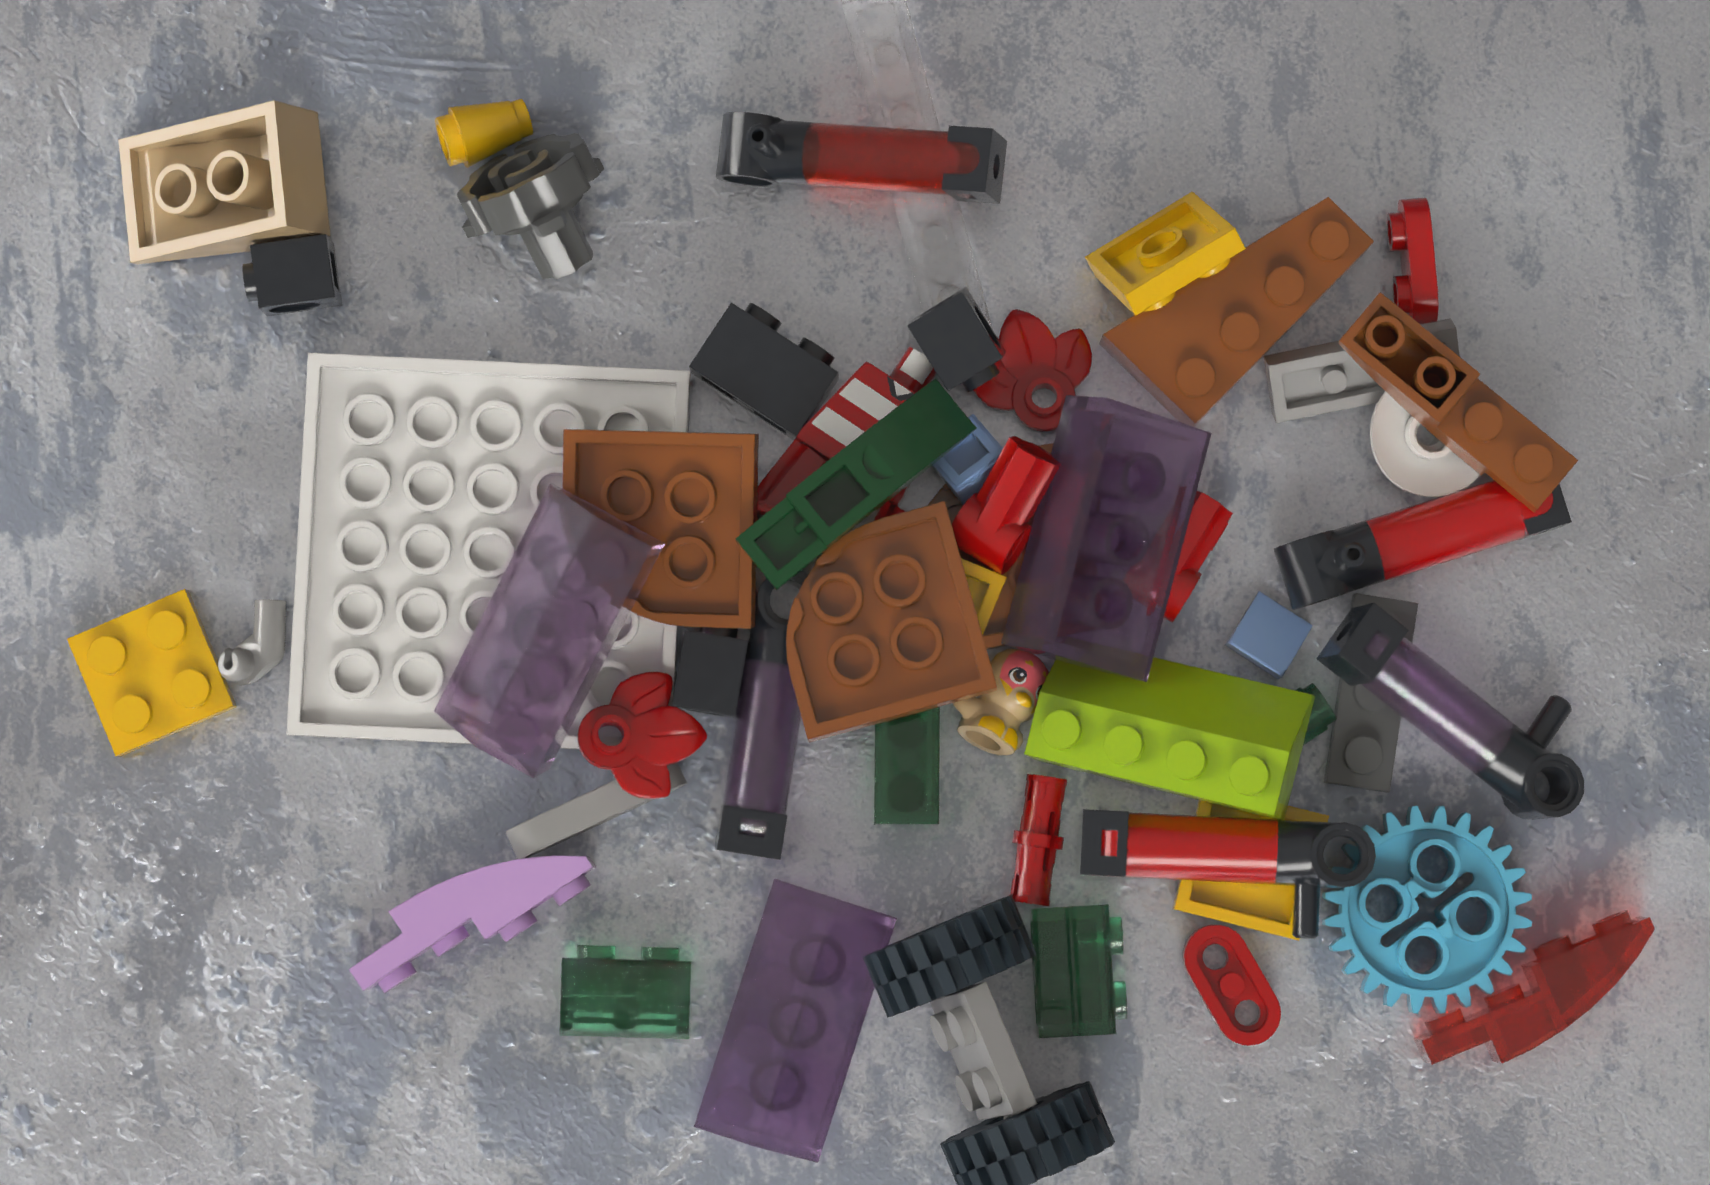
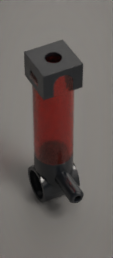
M727 112L723 114L716 178L732 184L753 187H775L779 183L940 194L950 195L956 201L1000 204L1007 140L993 128L949 125L948 131L785 121L778 117L759 113Z

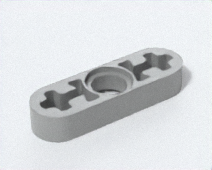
M678 762L667 765L671 781L670 792L687 784ZM614 780L507 830L505 833L517 859L529 858L654 799H644L630 795L622 790L618 782Z

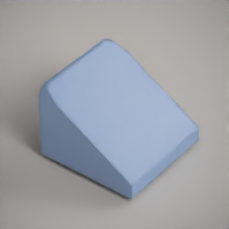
M974 414L968 418L977 429L932 465L962 505L973 494L979 493L1003 449Z
M1259 591L1228 638L1225 646L1276 679H1280L1288 669L1313 625Z

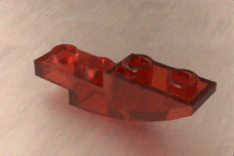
M1624 910L1592 923L1595 935L1572 944L1569 935H1564L1533 948L1536 959L1521 965L1531 988L1530 990L1523 992L1519 983L1513 984L1485 996L1484 1000L1487 1008L1464 1017L1461 1009L1456 1008L1424 1022L1428 1033L1413 1038L1423 1062L1433 1065L1485 1043L1492 1061L1503 1064L1536 1048L1560 1033L1589 1011L1608 993L1637 959L1655 930L1651 918L1636 917L1631 919L1628 910Z

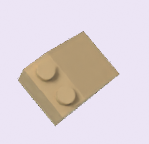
M273 100L118 139L130 263L146 264L251 251L250 245L323 234L331 236L318 112Z

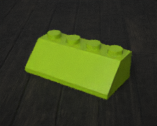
M1066 637L1040 690L1024 755L1037 761L1277 820H1285L1315 696Z

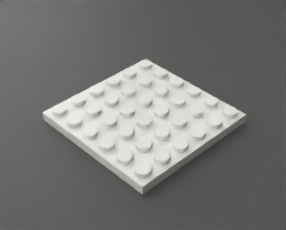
M308 353L286 735L579 749L577 733L585 715L596 707L609 705L612 695L620 682L645 672H662L672 676V693L668 706H672L675 691L678 626L652 621L622 607L613 600L614 598L600 586L590 572L585 570L580 563L570 542L563 513V429L688 432L690 371ZM604 726L598 731L600 740L608 746H615L622 741L621 732L614 726Z

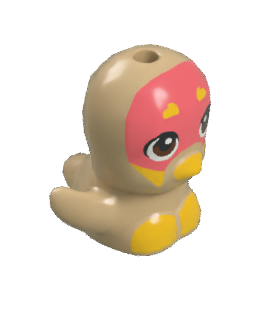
M1006 649L997 653L990 663L997 691L980 695L978 698L973 697L953 703L955 708L962 714L957 728L958 733L967 742L985 752L996 755L1013 754L1023 743V734L1019 730L1020 724L1031 720L1034 716L1038 696L1049 671L1039 657L1024 649Z

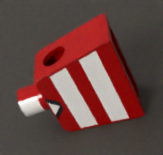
M912 347L907 349L890 376L866 361L806 423L796 436V439L827 462L888 413L929 384L937 373L926 355ZM910 484L888 502L892 503L895 508L896 506L899 507Z

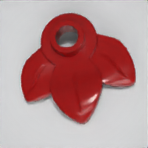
M1012 310L1004 320L999 335V341L1006 350L1004 357L995 362L1000 373L973 391L985 405L992 409L1014 411L1020 422L1030 429L1042 432L1058 429L1071 418L1076 403L1075 389L1089 375L1092 364L1090 344L1085 333L1080 328L1064 332L1054 339L1049 328L1038 317L1022 310ZM1046 388L1051 390L1056 396L1055 403L1048 408L1038 407L1032 400V395L1038 389Z
M645 672L620 682L612 695L609 705H602L588 712L581 721L577 733L578 747L583 757L598 768L611 770L622 790L638 798L659 799L668 797L671 781L667 765L690 757L707 739L705 729L692 715L677 707L668 706L673 681L672 676L667 673ZM604 726H614L621 732L622 741L615 746H608L600 740L598 731Z

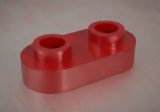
M1427 198L1400 199L1397 213L1387 214L1390 251H1400L1402 275L1393 276V302L1419 324L1437 322L1439 309L1438 286L1429 203Z
M1207 925L1193 932L1183 948V965L1219 1030L1229 1040L1241 1045H1257L1268 1040L1279 1026L1281 1008L1275 993L1243 938L1233 929L1222 925ZM1212 944L1220 945L1226 953L1225 963L1218 969L1208 968L1203 961L1204 950ZM1244 1000H1251L1258 1008L1256 1020L1249 1025L1240 1024L1235 1017L1236 1006Z

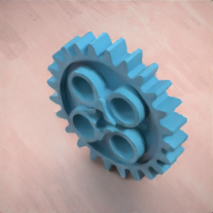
M1410 806L1407 810L1406 825L1402 826L1392 812L1384 813L1382 816L1385 832L1381 835L1368 825L1360 827L1368 833L1374 843L1376 854L1373 870L1367 878L1355 886L1322 893L1323 899L1338 904V913L1322 919V925L1340 927L1342 936L1335 939L1328 946L1329 950H1349L1352 956L1344 964L1341 971L1349 975L1363 969L1366 972L1360 987V991L1363 993H1370L1380 984L1385 986L1383 1005L1392 1007L1401 994L1404 993L1407 995L1409 1012L1418 1014L1424 998L1429 997L1435 1012L1443 1014L1447 1008V995L1453 994L1456 1001L1462 1007L1467 1008L1471 1006L1469 987L1475 985L1485 994L1491 995L1495 991L1487 974L1492 970L1507 976L1513 973L1509 964L1502 958L1505 951L1524 953L1526 947L1521 942L1512 937L1514 929L1532 927L1533 922L1526 917L1516 915L1517 905L1532 900V894L1514 892L1512 883L1526 873L1525 869H1505L1502 862L1509 856L1513 848L1508 844L1491 850L1487 846L1494 830L1491 826H1484L1474 835L1468 833L1471 822V814L1461 813L1455 819L1452 826L1447 825L1445 806H1435L1429 822L1424 823L1418 806ZM1348 843L1343 844L1341 849L1352 863L1349 868L1330 867L1329 869L1334 873L1348 874L1358 864V848ZM1429 846L1442 850L1448 859V869L1445 876L1435 883L1424 880L1417 870L1418 856L1423 849ZM1469 872L1472 874L1473 880L1467 887L1452 895L1435 908L1434 913L1438 918L1435 924L1430 921H1418L1402 933L1391 945L1384 947L1381 944L1380 939L1385 933L1406 919H1409L1419 910V905L1415 900L1418 895L1423 898H1435L1464 873ZM1381 884L1388 886L1394 891L1398 904L1395 914L1384 922L1374 920L1366 909L1368 893L1372 888ZM1469 897L1481 901L1487 910V920L1484 927L1474 934L1465 933L1459 927L1456 919L1458 906ZM1418 936L1427 937L1436 948L1437 957L1434 965L1423 973L1414 972L1405 960L1407 945Z

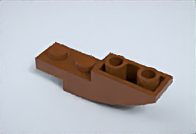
M1381 292L1339 340L1338 344L1431 434L1481 476L1484 473L1489 475L1534 513L1578 462V459L1479 380L1480 373Z

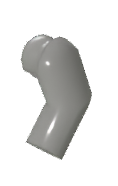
M254 600V632L234 649L227 648L221 653L218 669L222 677L238 685L255 683L282 661L285 653L286 633L285 600Z

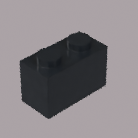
M731 302L689 365L691 374L794 440L800 430L818 412L839 380L838 371L830 367L835 358L825 349L803 337L800 343L796 345L779 334L777 330L782 323L759 306L749 303L744 311Z

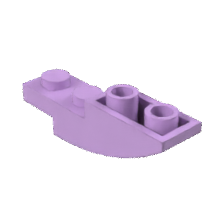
M552 855L502 862L452 877L416 894L388 911L402 931V934L351 967L349 971L363 991L369 990L378 984L382 991L386 993L417 972L411 961L431 948L437 957H440L467 939L470 935L464 926L471 921L474 922L484 939H491L500 933L504 941L508 942L537 922V919L531 912L552 897L558 906H561L587 889L591 884L585 875L596 868L589 856Z

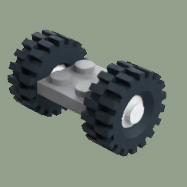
M1012 895L956 916L863 956L887 1018L930 1002L935 1013L930 1016V1025L934 1037L943 1051L947 1052L950 1050L960 1073L955 1076V1085L959 1097L968 1111L972 1112L975 1110L978 1119L984 1120L980 1124L969 1127L940 1143L957 1185H1030L1044 1177L1059 1173L1069 1166L1087 1160L1086 1158L1099 1154L1115 1143L1089 1081L1078 1083L1035 1099L987 982L975 985L977 982L1001 973L1037 955Z

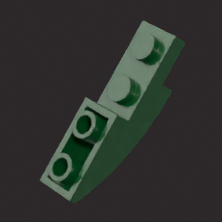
M935 378L786 494V498L735 538V540L773 587L778 590L872 512L885 505L977 428Z

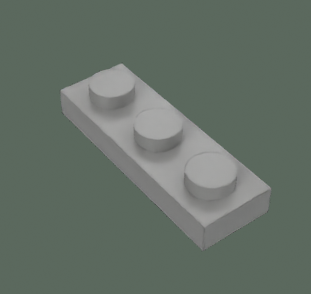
M1451 318L1420 324L1460 357L1457 329ZM1339 341L1264 356L1271 412L1276 423L1378 403L1385 390L1338 344Z

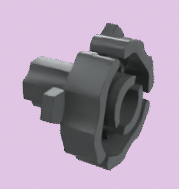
M574 133L564 136L551 134L518 145L514 149L515 155L508 157L507 154H502L489 160L469 176L468 183L458 191L457 197L468 217L462 226L467 238L480 236L490 231H493L494 235L503 234L509 236L520 234L542 279L555 278L557 280L576 272L582 265L593 258V250L572 208L582 199L583 194L591 188L589 182L597 178L604 170V167L599 158H592L584 139L579 134Z

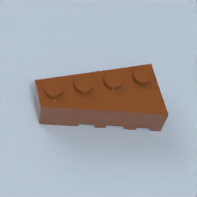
M1327 197L1245 247V250L1231 257L1230 263L1219 273L1206 278H1197L1177 290L1174 298L1165 306L1153 311H1143L1104 333L1099 344L1190 432L1359 260L1373 244L1374 240Z

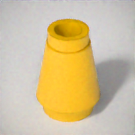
M522 98L511 102L501 101L448 107V114L435 118L438 139L449 166L464 163L465 167L469 168L522 140V138L533 135L531 118Z

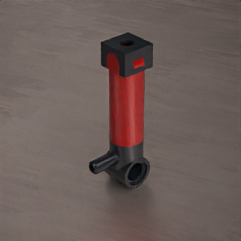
M1493 480L1336 530L1308 536L1274 548V553L1292 609L1295 610L1502 544L1563 527L1572 521L1560 484L1557 485L1534 513Z
M1083 809L1080 875L1294 886L1292 935L1295 938L1315 939L1318 936L1320 887L1344 888L1357 885L1365 880L1373 870L1376 858L1374 843L1368 833L1357 825L1345 822L1331 823ZM1335 837L1348 838L1358 848V864L1348 874L1334 873L1324 862V848Z

